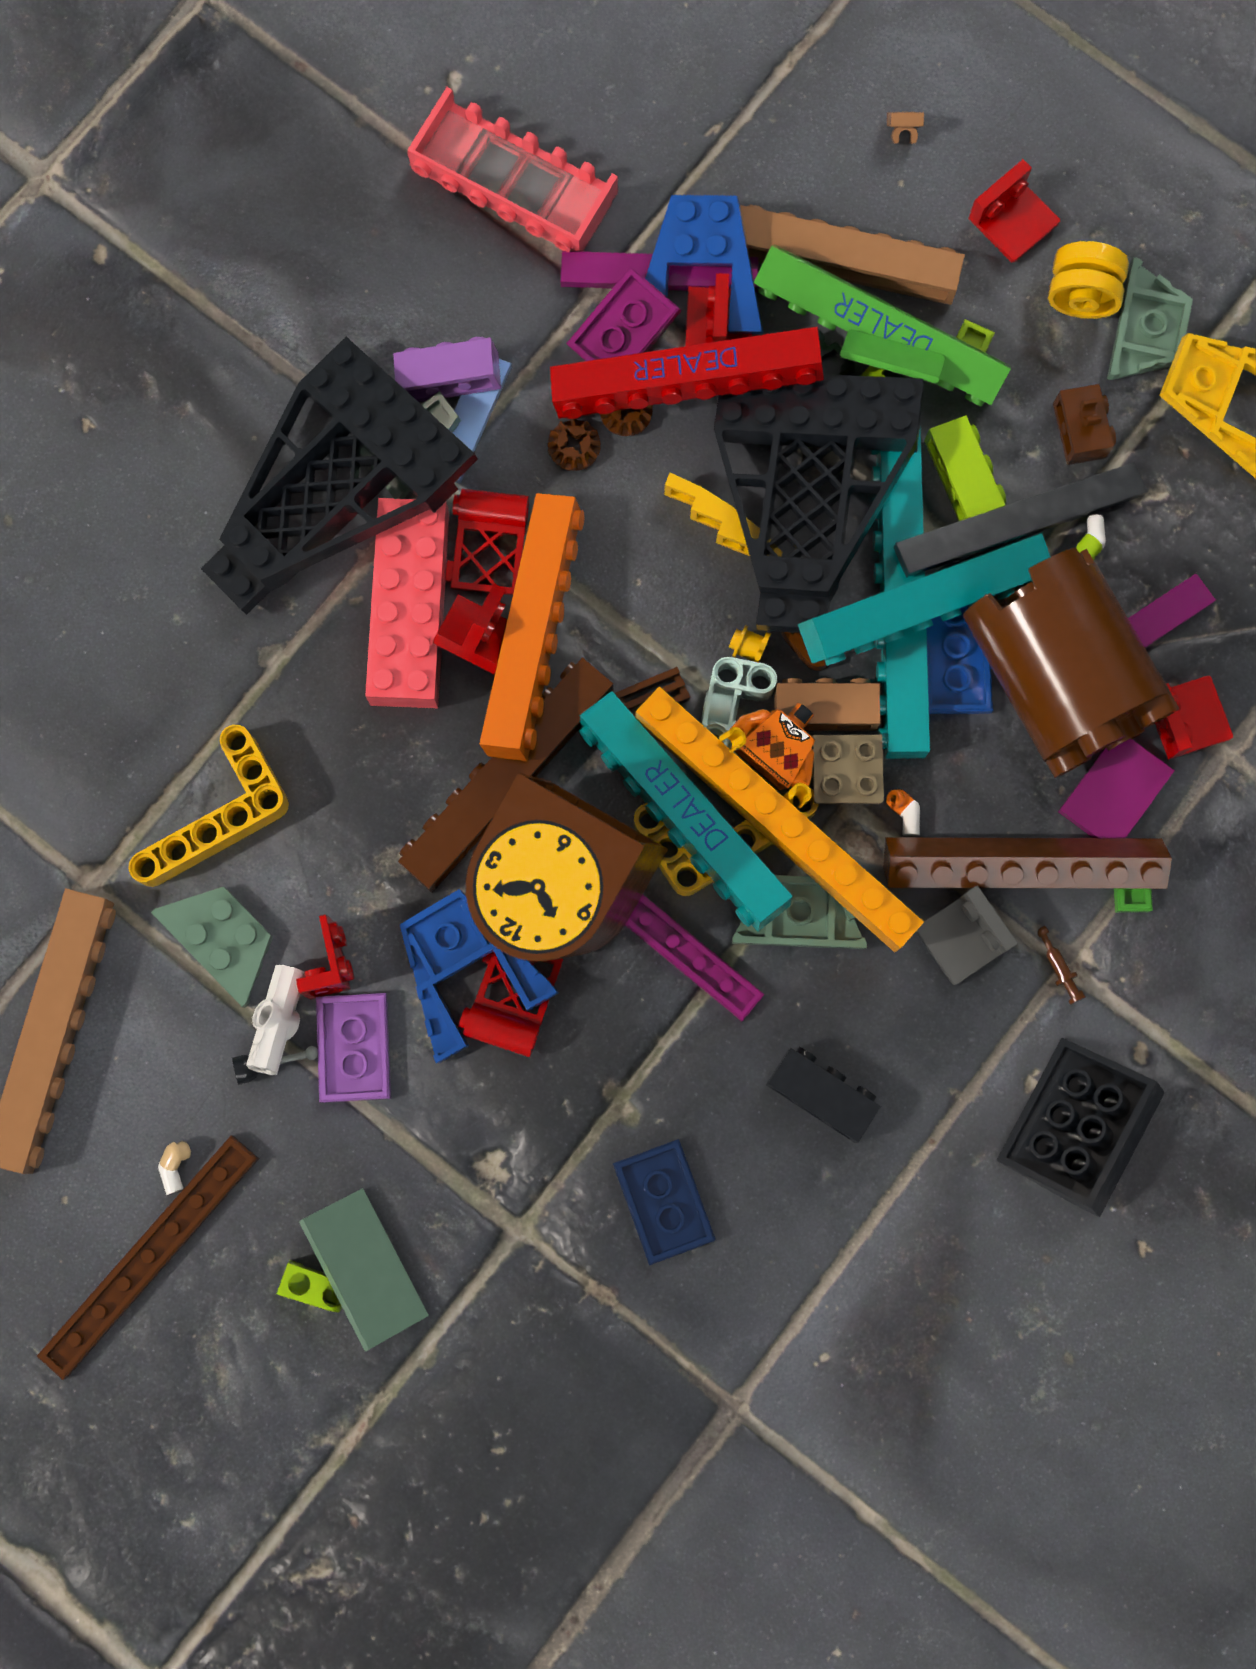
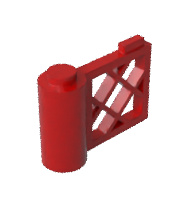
M461 489L460 495L455 494L453 499L452 512L453 515H458V528L454 561L447 560L445 581L451 582V589L489 593L495 583L490 575L506 564L513 573L512 587H503L506 589L504 595L513 596L524 549L529 514V496ZM465 530L478 531L486 539V542L473 553L464 545ZM485 532L496 534L493 537L489 538ZM504 534L517 536L516 549L504 557L494 542ZM491 546L502 560L486 572L475 557ZM463 550H464V551L466 552V554L468 555V557H466V558L462 561V554H463ZM515 556V562H514V568H513L512 565H511L508 561ZM471 560L483 573L473 583L459 582L461 568ZM487 579L491 583V585H485L480 583Z
M493 951L483 957L482 963L488 964L475 1002L472 1008L465 1007L459 1027L464 1028V1036L531 1057L550 999L540 1004L537 1015L522 1010L517 1000L520 997L517 993L514 994L506 978L508 976L506 972H503L498 958ZM563 958L543 961L554 965L550 977L547 978L554 987ZM530 961V962H531L532 964H535V963H537V962H539V961ZM496 967L499 972V975L492 978L493 972ZM503 980L510 996L499 1002L485 998L488 986ZM513 1001L516 1008L505 1004Z

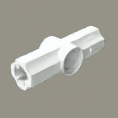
M285 965L275 966L266 999L258 1004L253 1013L252 1023L257 1030L246 1064L248 1069L268 1075H277L286 1041L294 1036L300 1024V1015L295 1011L300 996L296 979L305 977L304 971Z

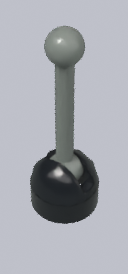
M310 1046L304 1052L282 1056L280 1064L304 1058L315 1060L318 1057V1049ZM249 1055L232 1057L238 1085L251 1082L259 1073L248 1069V1066H246Z

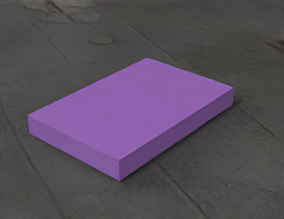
M387 993L316 997L319 1102L391 1099Z

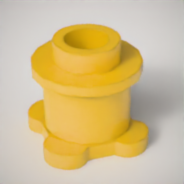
M745 625L743 631L736 629L729 648L734 650L732 656L736 657V655H739L748 660L760 662L771 633L766 632L765 636L747 630V625Z

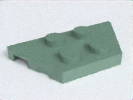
M1136 257L1130 263L1107 376L1109 380L1171 367L1180 341L1187 332L1193 299L1182 290L1175 289L1170 281L1159 274L1157 277L1141 266L1143 261Z
M774 875L793 896L790 907L759 932L752 925L747 927L741 921L732 938V944L842 949L867 948V942L862 937L854 920L855 917L809 876Z
M224 886L155 908L151 912L243 1008L249 1004L252 988L256 978L259 977L263 966V958L269 950L273 936Z

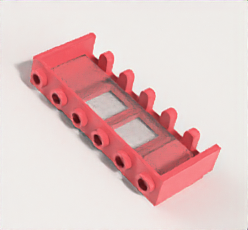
M448 87L444 90L407 150L410 166L418 175L424 178H431L450 192L455 193L458 191L464 194L473 204L482 208L486 206L496 211L503 220L510 223L513 221L524 226L533 236L542 237L554 243L560 250L568 253L570 251H584L618 193V176L612 173L606 183L595 177V168L592 164L584 162L579 169L567 163V154L562 148L555 147L552 154L539 148L538 138L535 134L527 132L524 138L521 139L511 133L510 124L506 119L499 117L495 124L483 119L481 107L476 103L471 102L467 109L455 104L453 90Z

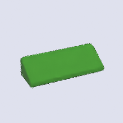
M853 329L848 331L840 356L845 359L913 378L924 379V381L935 384L939 381L945 361V356L942 354Z

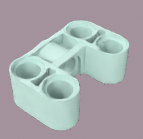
M734 657L719 659L713 667L709 690L706 692L701 717L702 725L712 734L719 736L730 730L736 722L740 698L764 701L772 696L777 683L775 670L764 663ZM725 669L731 670L735 673L736 679L732 682H724L719 678L718 673ZM757 676H763L769 681L770 686L765 689H758L753 685L752 679ZM726 738L723 742L730 749L732 743Z

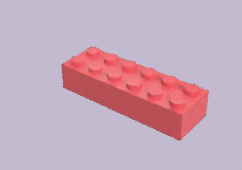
M378 498L377 518L416 499ZM447 502L435 513L429 509L376 535L365 693L370 706L438 709L442 648L432 642L443 623L450 515Z

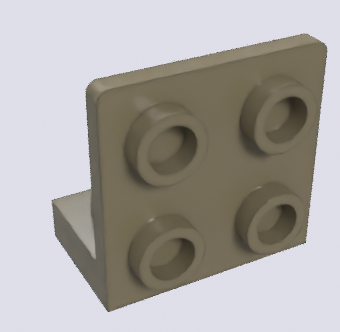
M882 735L812 736L815 740L812 746L815 753L813 762V794L815 804H881L884 801Z

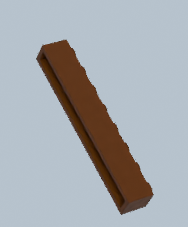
M583 657L577 664L571 662L560 675L562 680L554 689L548 687L542 693L544 709L542 716L536 720L537 741L534 750L529 752L528 761L492 757L486 764L483 762L479 763L470 773L469 778L471 781L463 790L457 788L448 797L446 809L440 815L437 813L433 814L426 821L422 828L425 832L417 841L411 839L401 849L399 854L402 857L398 860L399 864L431 893L437 889L482 839L517 774L521 773L537 777L580 730V715L611 691L614 692L613 683Z
M885 837L883 869L888 888H974L978 885L979 888L1167 889L1172 857L1162 838Z

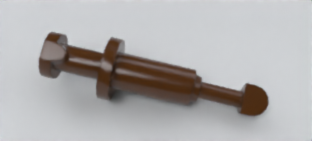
M1040 927L1037 932L1038 936L1042 938L1047 948L1046 956L1059 979L1055 984L1057 986H1065L1071 998L1068 1001L1070 1005L1081 1001L1086 996L1082 990H1078L1073 979L1078 977L1077 972L1071 973L1059 949L1052 946L1047 936L1049 933L1047 927Z

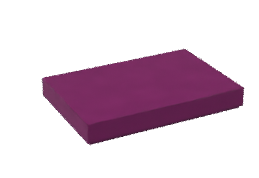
M630 266L566 344L585 361L648 352L681 313V310Z
M1130 738L1111 751H1108L1107 748L1103 749L1061 806L1058 813L1092 838H1126L1175 770Z

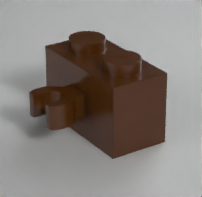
M1095 384L1061 390L1053 402L1067 465L1107 458L1116 444V433L1114 427L1109 426L1107 418L1109 412L1108 399L1105 394L1102 395L1100 385Z

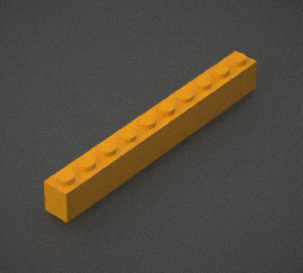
M660 686L638 708L635 718L657 741L892 951H898L924 923L923 920L734 752L730 753V749Z

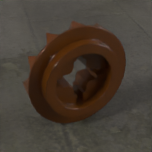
M649 405L643 409H633L635 412H628L623 421L621 410H615L610 414H600L604 426L612 433L619 436H633L642 432L649 425L652 419L653 408L652 405Z
M577 419L565 422L560 421L558 426L551 430L547 443L551 459L559 467L570 471L582 470L592 465L598 458L601 449V441L597 429H594L588 421ZM568 434L573 436L575 440L583 439L580 442L581 454L573 447H566L569 444Z

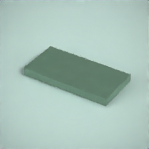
M363 1188L299 1221L365 1352L429 1316Z

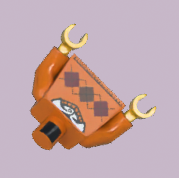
M797 703L788 716L779 709L770 712L761 709L745 714L735 722L730 730L719 736L721 742L726 738L731 741L730 753L735 752L777 789H788L791 786V789L785 794L784 798L790 801L795 795L800 802L798 808H802L811 799L812 792L809 785L812 778L815 754L812 746L815 740L803 728L814 715L807 707Z

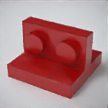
M716 273L715 286H688L685 346L752 336V334H730L728 331L731 295L729 274Z
M494 583L482 606L458 594L432 643L495 674L507 624V619L501 616L506 605L500 602L506 589Z

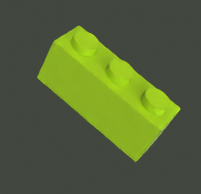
M967 415L930 428L924 442L958 521L1005 506V491L1000 484H996L992 475L993 465L991 459L987 454L983 455L979 445L980 435L978 429L974 424L970 425Z

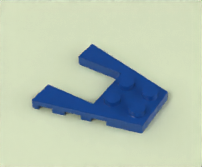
M671 195L645 279L663 295L668 297L670 265L732 266L728 331L730 334H763L739 198L737 196Z
M460 889L400 924L436 1063L443 1062L469 1046L436 985L493 951L526 1010L530 1011L559 993L530 961L502 952L482 935L470 914L466 894Z

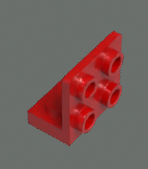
M1024 159L975 199L968 218L1011 263H1015L1060 223V218L1028 187L1029 183L1027 180L1032 167Z
M1211 676L1201 677L1173 687L1166 683L1180 708L1175 713L1155 723L1168 760L1229 741L1233 738V733Z
M327 914L319 916L331 971H326L325 967L314 968L305 971V977L296 979L299 994L310 1000L351 990L349 981L354 980L351 962L343 956L341 948L347 946L343 927L339 926L337 921L334 922Z

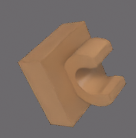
M887 112V126L895 127L891 134L892 142L899 144L900 132L908 130L910 133V143H916L918 133L914 127L924 126V112Z

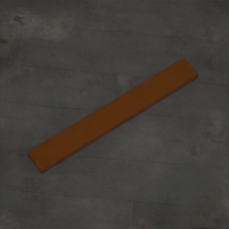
M231 1135L40 1351L37 1357L62 1380L66 1379L259 1158L235 1136Z

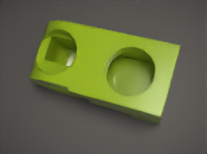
M289 1260L276 1294L339 1313L342 1306L327 1276L323 1272Z

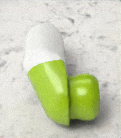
M1097 514L1088 517V532L1076 546L1079 553L1087 549L1093 560L1103 550L1106 542L1104 518Z

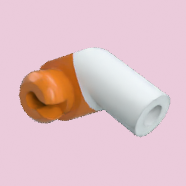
M894 789L888 792L886 803L903 818L902 835L909 837L920 836L919 803L904 790Z

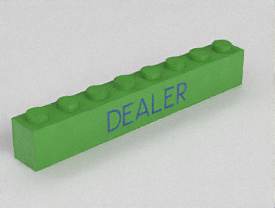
M777 245L770 247L755 278L754 284L760 286L758 290L760 294L775 301L778 296L789 301L788 308L804 316L807 311L818 316L817 323L830 330L835 331L837 326L847 332L853 329L944 355L945 361L939 381L936 384L949 391H953L956 387L966 392L964 398L982 407L984 402L992 405L1011 370V365Z

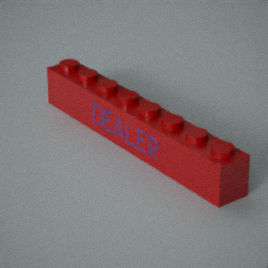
M818 326L550 367L552 403L559 419H576L582 415L595 413L610 414L615 410L629 408L638 410L649 405L663 403L673 405L680 401L697 398L707 400L714 396L725 394L741 395L748 391L759 389L775 390L781 386L793 384L809 385L815 381L824 380Z

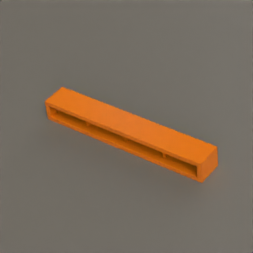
M536 493L479 743L489 757L528 761L530 750H534L536 746L537 732L535 724L537 718L542 716L544 709L542 692L544 686H548L550 681L551 668L549 660L551 654H555L558 638L555 633L557 624L561 623L564 617V603L562 602L564 592H568L571 585L570 564L571 561L576 560L578 553L577 532L578 530L581 531L584 526V511L580 510L576 498L572 496Z

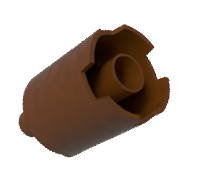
M1076 547L1058 553L1028 568L1032 582L1008 596L1003 601L1004 604L1000 605L993 595L989 593L975 602L963 615L980 649L1054 778L1062 776L1092 759L1091 755L1105 748L1111 751L1131 738L1132 740L1145 732V728L1163 720L1180 709L1098 565L1094 562L1087 549L1079 553Z

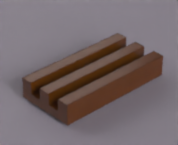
M678 667L615 692V695L630 710L642 705L654 691L628 702H625L626 698L674 679V683L664 686L662 689L667 694L679 690L680 695L672 697L679 704L691 699L680 676Z

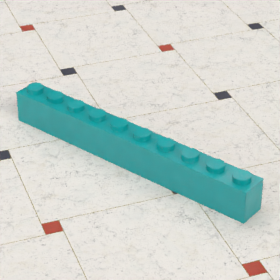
M921 426L917 453L912 455L876 517L878 519V531L873 532V550L879 551V563L874 564V583L880 584V593L925 577V571L906 577L893 548L896 542L924 533ZM871 450V455H876L877 466H872L871 481L885 482L902 452ZM912 627L903 630L904 637L885 643L883 638L875 640L876 649H881L882 662H877L876 680L877 682H882L880 715H883V728L878 729V735H882L884 759L926 758L930 752L926 628L917 632H913Z

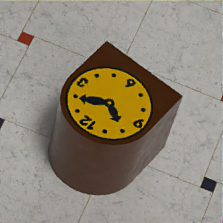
M518 773L470 860L466 876L468 908L475 925L482 935L493 946L510 956L528 961H548L587 954L608 944L624 928L668 848L555 783Z

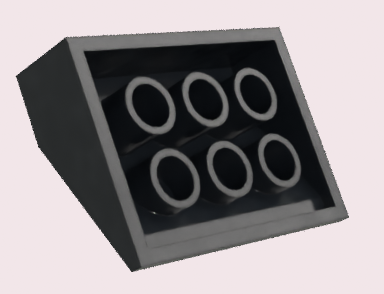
M1061 1038L997 1161L1066 1201L1100 1217L1165 1092L1157 1081Z

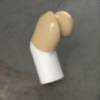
M184 1141L177 1144L172 1142L166 1146L159 1162L158 1169L166 1195L184 1189L178 1168L181 1161L188 1159L191 1155L190 1147Z

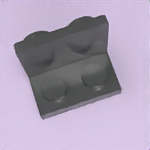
M978 885L927 919L916 931L953 985L960 983L993 959L1018 944Z

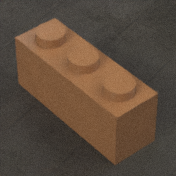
M787 678L783 679L782 683H776L774 710L779 709L788 716L796 704L800 703L813 713L814 716L803 728L805 731H876L880 725V683H871V680L866 678L852 679L850 683H837V680L832 678L818 679L816 683H802V679Z

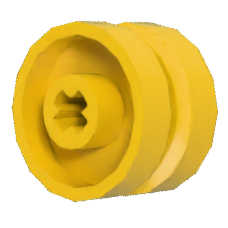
M1078 241L1059 248L1054 259L1052 270L1054 277L1050 283L1048 293L1050 305L1061 313L1078 318L1098 319L1117 313L1123 301V283L1127 277L1129 265L1127 255L1109 244L1094 241Z

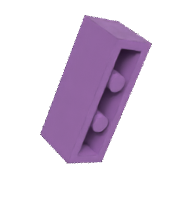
M474 337L469 339V341L459 343L442 342L434 347L422 349L411 347L403 352L393 353L395 381L418 402L427 401L439 391L444 398L501 389L499 353L491 337Z

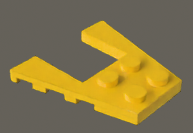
M1188 333L1180 341L1159 396L1256 479V438L1223 421L1242 370L1244 369L1256 375V349L1246 346L1238 348L1227 345L1228 342Z

